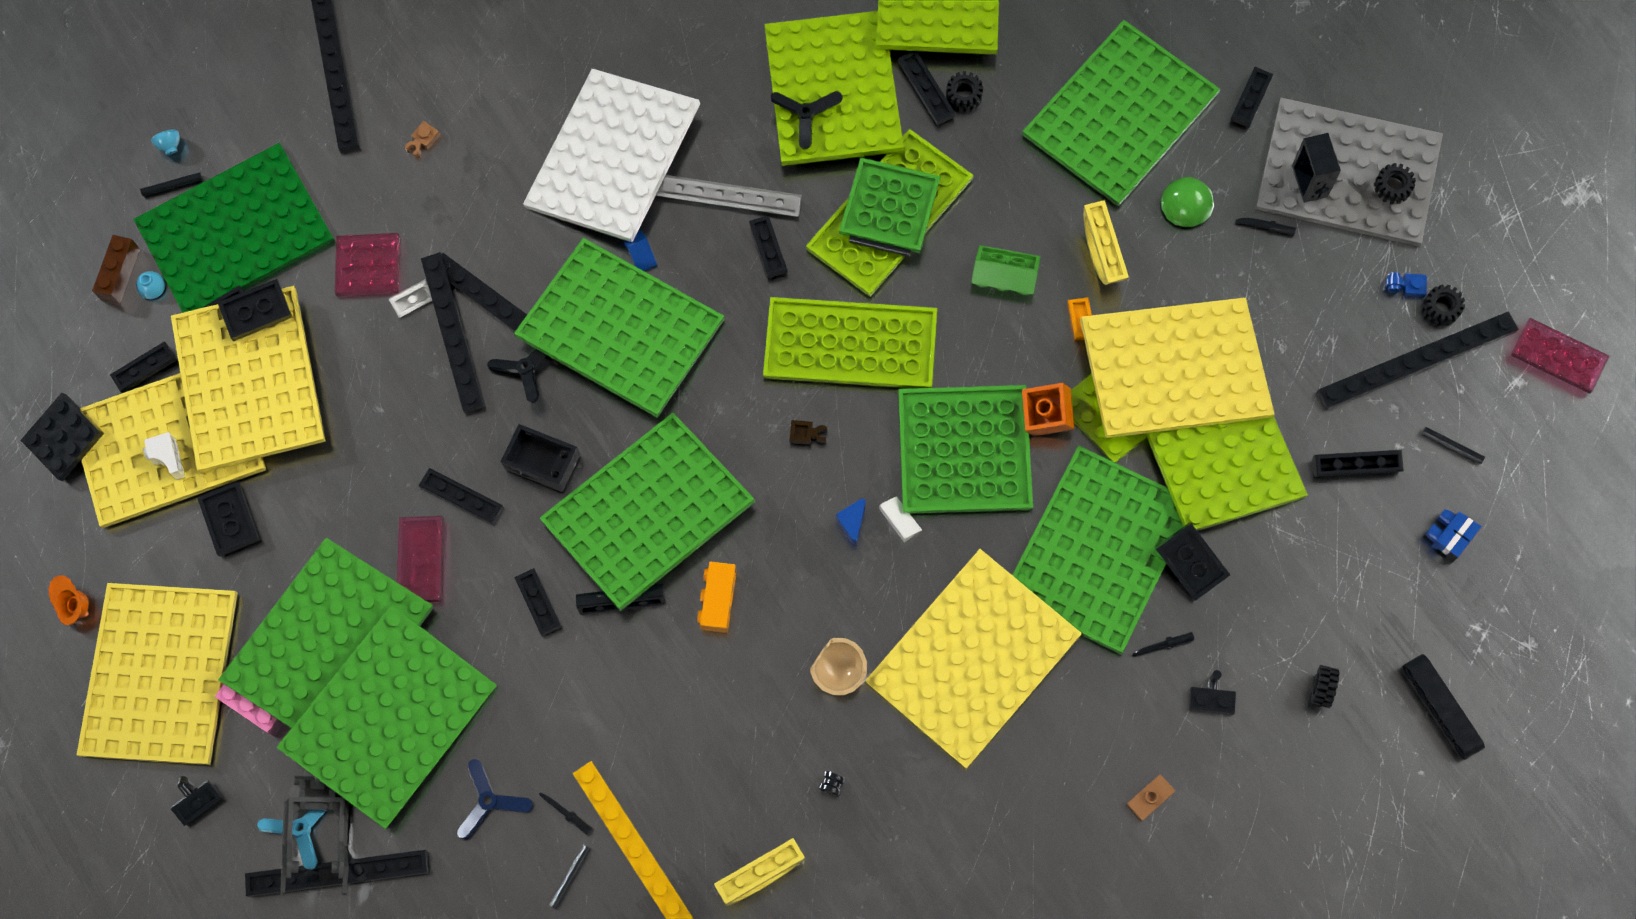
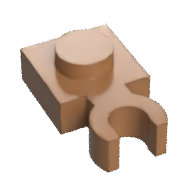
M423 121L411 135L414 141H410L405 145L406 152L415 148L416 150L412 154L415 158H418L421 155V149L425 147L428 150L439 138L440 132Z

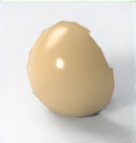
M832 638L812 664L810 672L814 682L822 691L832 695H846L855 691L863 683L867 674V660L863 650L855 642L846 638Z

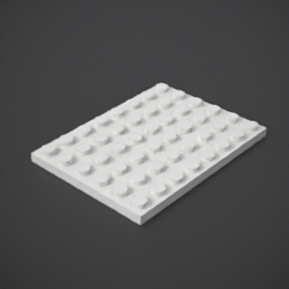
M591 69L523 203L524 207L633 242L700 106L699 100Z

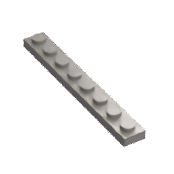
M665 175L656 193V196L796 217L800 214L802 197L799 194Z

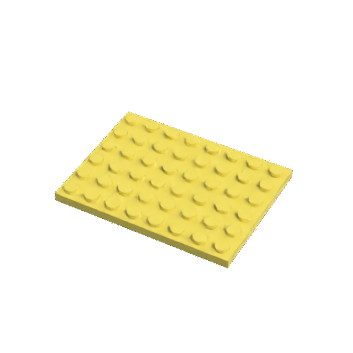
M295 286L282 289L293 318L236 341H232L218 304L171 316L196 466L200 473L326 442Z
M1246 297L1083 316L1080 319L1106 438L1272 418L1275 415Z
M181 373L80 408L104 432L103 436L81 460L101 528L117 524L266 470L263 457L201 473L197 470ZM168 432L174 436L185 477L176 480L169 473L167 466L161 464L155 466L150 460H147L143 452V448L146 447L145 439Z
M979 549L865 682L967 769L1082 633L984 551Z
M107 583L77 756L211 765L221 702L215 696L223 686L218 679L226 670L238 595L236 591Z

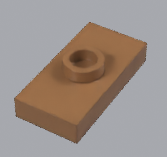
M1159 774L1126 805L1142 822L1168 799L1175 790Z

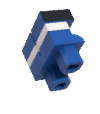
M1445 508L1437 520L1444 524L1446 528L1442 530L1433 524L1425 535L1434 542L1431 547L1439 549L1446 555L1445 558L1453 563L1482 526L1460 511L1454 514Z

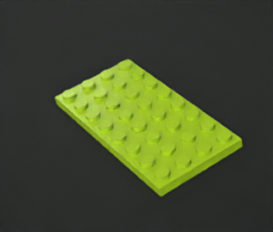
M908 129L902 136L904 152L888 153L880 162L941 176L927 232L972 181L974 175L911 129ZM847 199L806 245V250L871 297L906 256L849 243V236L839 234L848 202Z
M770 297L763 378L899 388H932L937 308Z

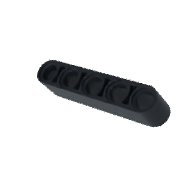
M1421 654L1402 666L1405 675L1458 755L1466 760L1485 748L1483 740L1430 660L1424 654Z

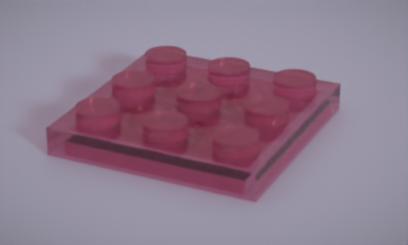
M382 233L336 236V296L398 293L399 234Z

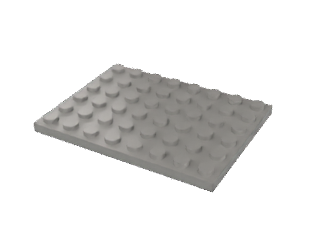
M1280 98L1256 210L1420 247L1423 240L1443 133ZM1329 133L1341 171L1327 198L1304 203L1292 164L1304 138ZM1393 163H1397V167L1403 164V169L1409 167L1408 173L1413 171L1414 176L1412 178H1416L1415 188L1406 201L1403 202L1402 200L1400 204H1397L1396 201L1394 204H1390V200L1384 202V197L1379 198V192L1375 193L1376 186H1374L1376 178L1381 169L1385 168L1388 164L1392 166ZM1389 178L1387 180V184L1391 188L1396 190L1402 188L1400 180L1396 178Z

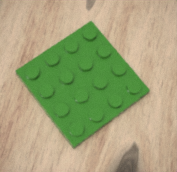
M860 158L839 234L849 237L851 235L920 253L941 176Z

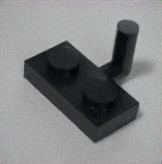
M1215 670L1209 677V689L1190 688L1189 710L1234 715L1236 692L1218 690V680L1222 674L1219 670Z
M180 776L178 788L185 797L172 805L170 809L185 826L222 799V796L209 780H206L192 791L187 784V777Z

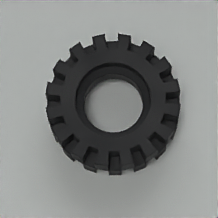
M963 71V75H960V72L956 73V77L952 75L951 79L947 82L946 98L949 104H953L954 109L959 107V111H963V108H966V111H970V107L975 109L976 104H980L983 86L977 75L973 77L972 72L966 75V71ZM961 86H967L972 89V94L963 97L958 95L957 89Z
M1393 163L1392 166L1390 164L1386 165L1385 168L1381 169L1374 183V186H1376L1375 193L1379 192L1378 197L1381 198L1383 196L1384 202L1390 200V204H1394L1395 201L1397 204H1400L1402 200L1403 202L1406 201L1415 188L1416 178H1412L1414 176L1413 171L1408 173L1410 168L1406 167V169H1403V164H1400L1399 167H1397V163ZM1389 178L1400 180L1402 188L1399 190L1391 188L1387 184V180Z
M1443 284L1439 285L1438 288L1435 286L1424 299L1423 309H1426L1424 315H1429V321L1434 319L1433 324L1437 325L1438 322H1441L1440 326H1444L1446 323L1450 325L1462 314L1465 308V304H1463L1465 299L1460 298L1462 296L1461 291L1456 293V287L1451 290V285L1448 284L1445 288ZM1438 299H1446L1451 304V310L1447 312L1440 310L1436 306V301Z
M1324 665L1319 666L1311 691V704L1325 708L1332 706L1334 696H1336V689L1338 688L1339 669Z

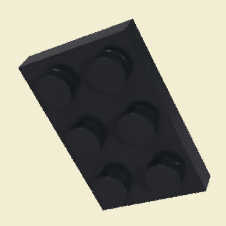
M277 279L218 302L232 341L293 318Z
M238 481L197 497L216 554L219 557L260 541L243 490Z
M1191 522L1155 547L1156 551L1195 601L1230 576V573Z

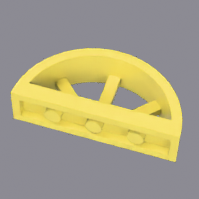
M1105 200L1084 205L1083 216L1086 239L1100 280L1105 285L1127 280L1129 276Z
M794 838L716 882L714 886L725 905H732L772 884L794 869L805 857Z

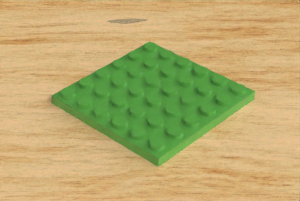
M1026 385L899 389L903 513L1033 510L1029 433L1025 431L1022 389H1026Z

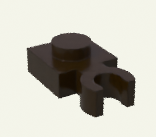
M791 420L789 442L811 445V439H815L819 443H825L826 437H821L818 434L822 431L827 432V426L819 425L813 428V422Z

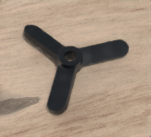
M838 91L832 92L810 104H800L778 92H774L770 96L771 102L798 115L799 146L804 150L812 145V120L814 116L841 103L843 99L842 94Z
M535 349L527 358H522L519 361L492 359L487 362V366L490 370L519 373L522 378L527 401L535 403L539 398V392L534 373L536 367L548 355Z

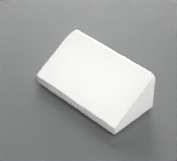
M426 279L388 298L399 318L432 301Z
M897 496L879 505V510L904 543L922 531L909 513H903V504Z

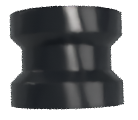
M825 771L823 775L824 781L819 785V789L828 794L840 796V787L845 783L846 779L838 774Z

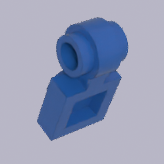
M1390 273L1386 278V288L1390 293H1398L1403 289V296L1425 297L1427 295V275L1405 273L1401 277L1400 273Z

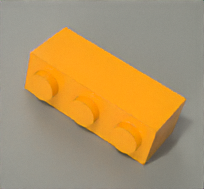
M709 561V568L704 569L703 581H706V588L701 590L700 602H703V609L698 611L697 623H700L702 630L728 633L737 572L735 564Z

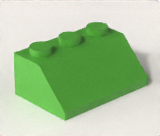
M979 245L971 283L983 288L988 286L995 287L1000 291H1017L1021 295L1034 294L1041 256Z

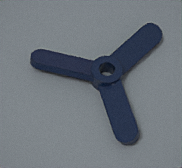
M473 759L468 763L467 768L479 796L478 804L458 828L457 835L461 839L469 838L486 814L493 809L528 812L533 807V802L525 797L495 795L491 790L481 762ZM491 797V803L486 805V798Z

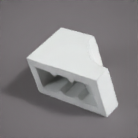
M168 432L144 440L146 447L143 448V452L147 460H150L155 466L159 464L167 466L169 473L176 480L185 477L174 436Z

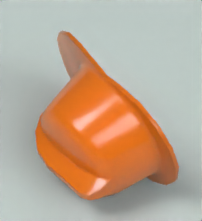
M63 575L54 577L49 585V598L60 622L64 625H71L77 619L87 617L89 615V601L86 594L76 590L68 577Z

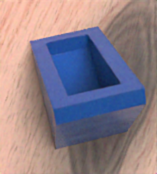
M641 230L637 232L633 242L623 240L635 267L645 272L657 266L648 240Z
M860 499L836 514V521L851 544L857 546L863 521L866 499Z

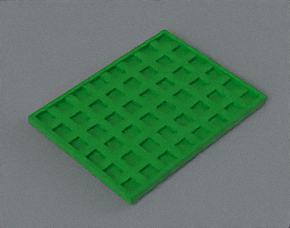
M280 142L133 219L182 313L204 308L207 304L239 285L245 290L335 242Z

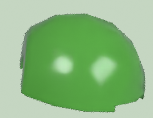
M1182 177L1172 181L1165 188L1160 199L1161 208L1166 219L1182 227H1193L1205 222L1211 216L1214 208L1213 195L1209 187L1193 177Z

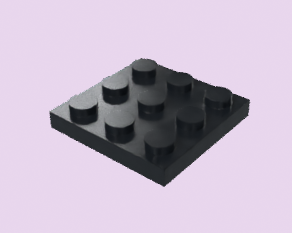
M61 393L20 441L58 480L64 481L103 436L104 432L67 394Z

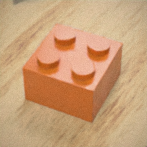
M1064 383L1022 389L1026 432L1032 436L1074 430L1070 387Z

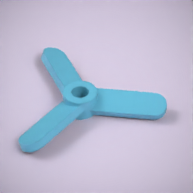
M308 810L302 818L293 821L292 835L296 837L303 866L309 870L314 869L317 865V858L310 837L311 828L327 810ZM264 818L257 824L258 829L262 832L279 834L283 832V820Z

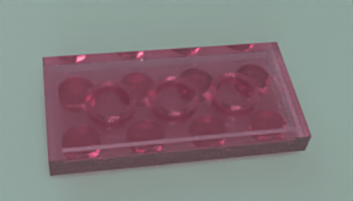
M1529 318L1511 353V356L1589 394L1593 391L1609 358V355L1532 318Z
M442 516L399 517L397 583L427 602H441L444 518Z

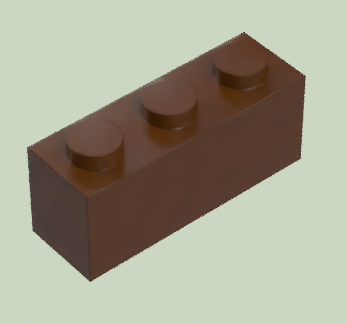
M112 235L92 289L100 300L121 304L140 248L133 239Z

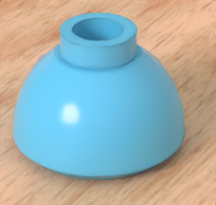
M167 130L154 135L151 142L158 150L165 152L166 155H172L177 152L180 135L177 130Z
M153 271L142 273L136 281L137 292L145 299L159 297L164 292L166 286L165 279L159 273Z

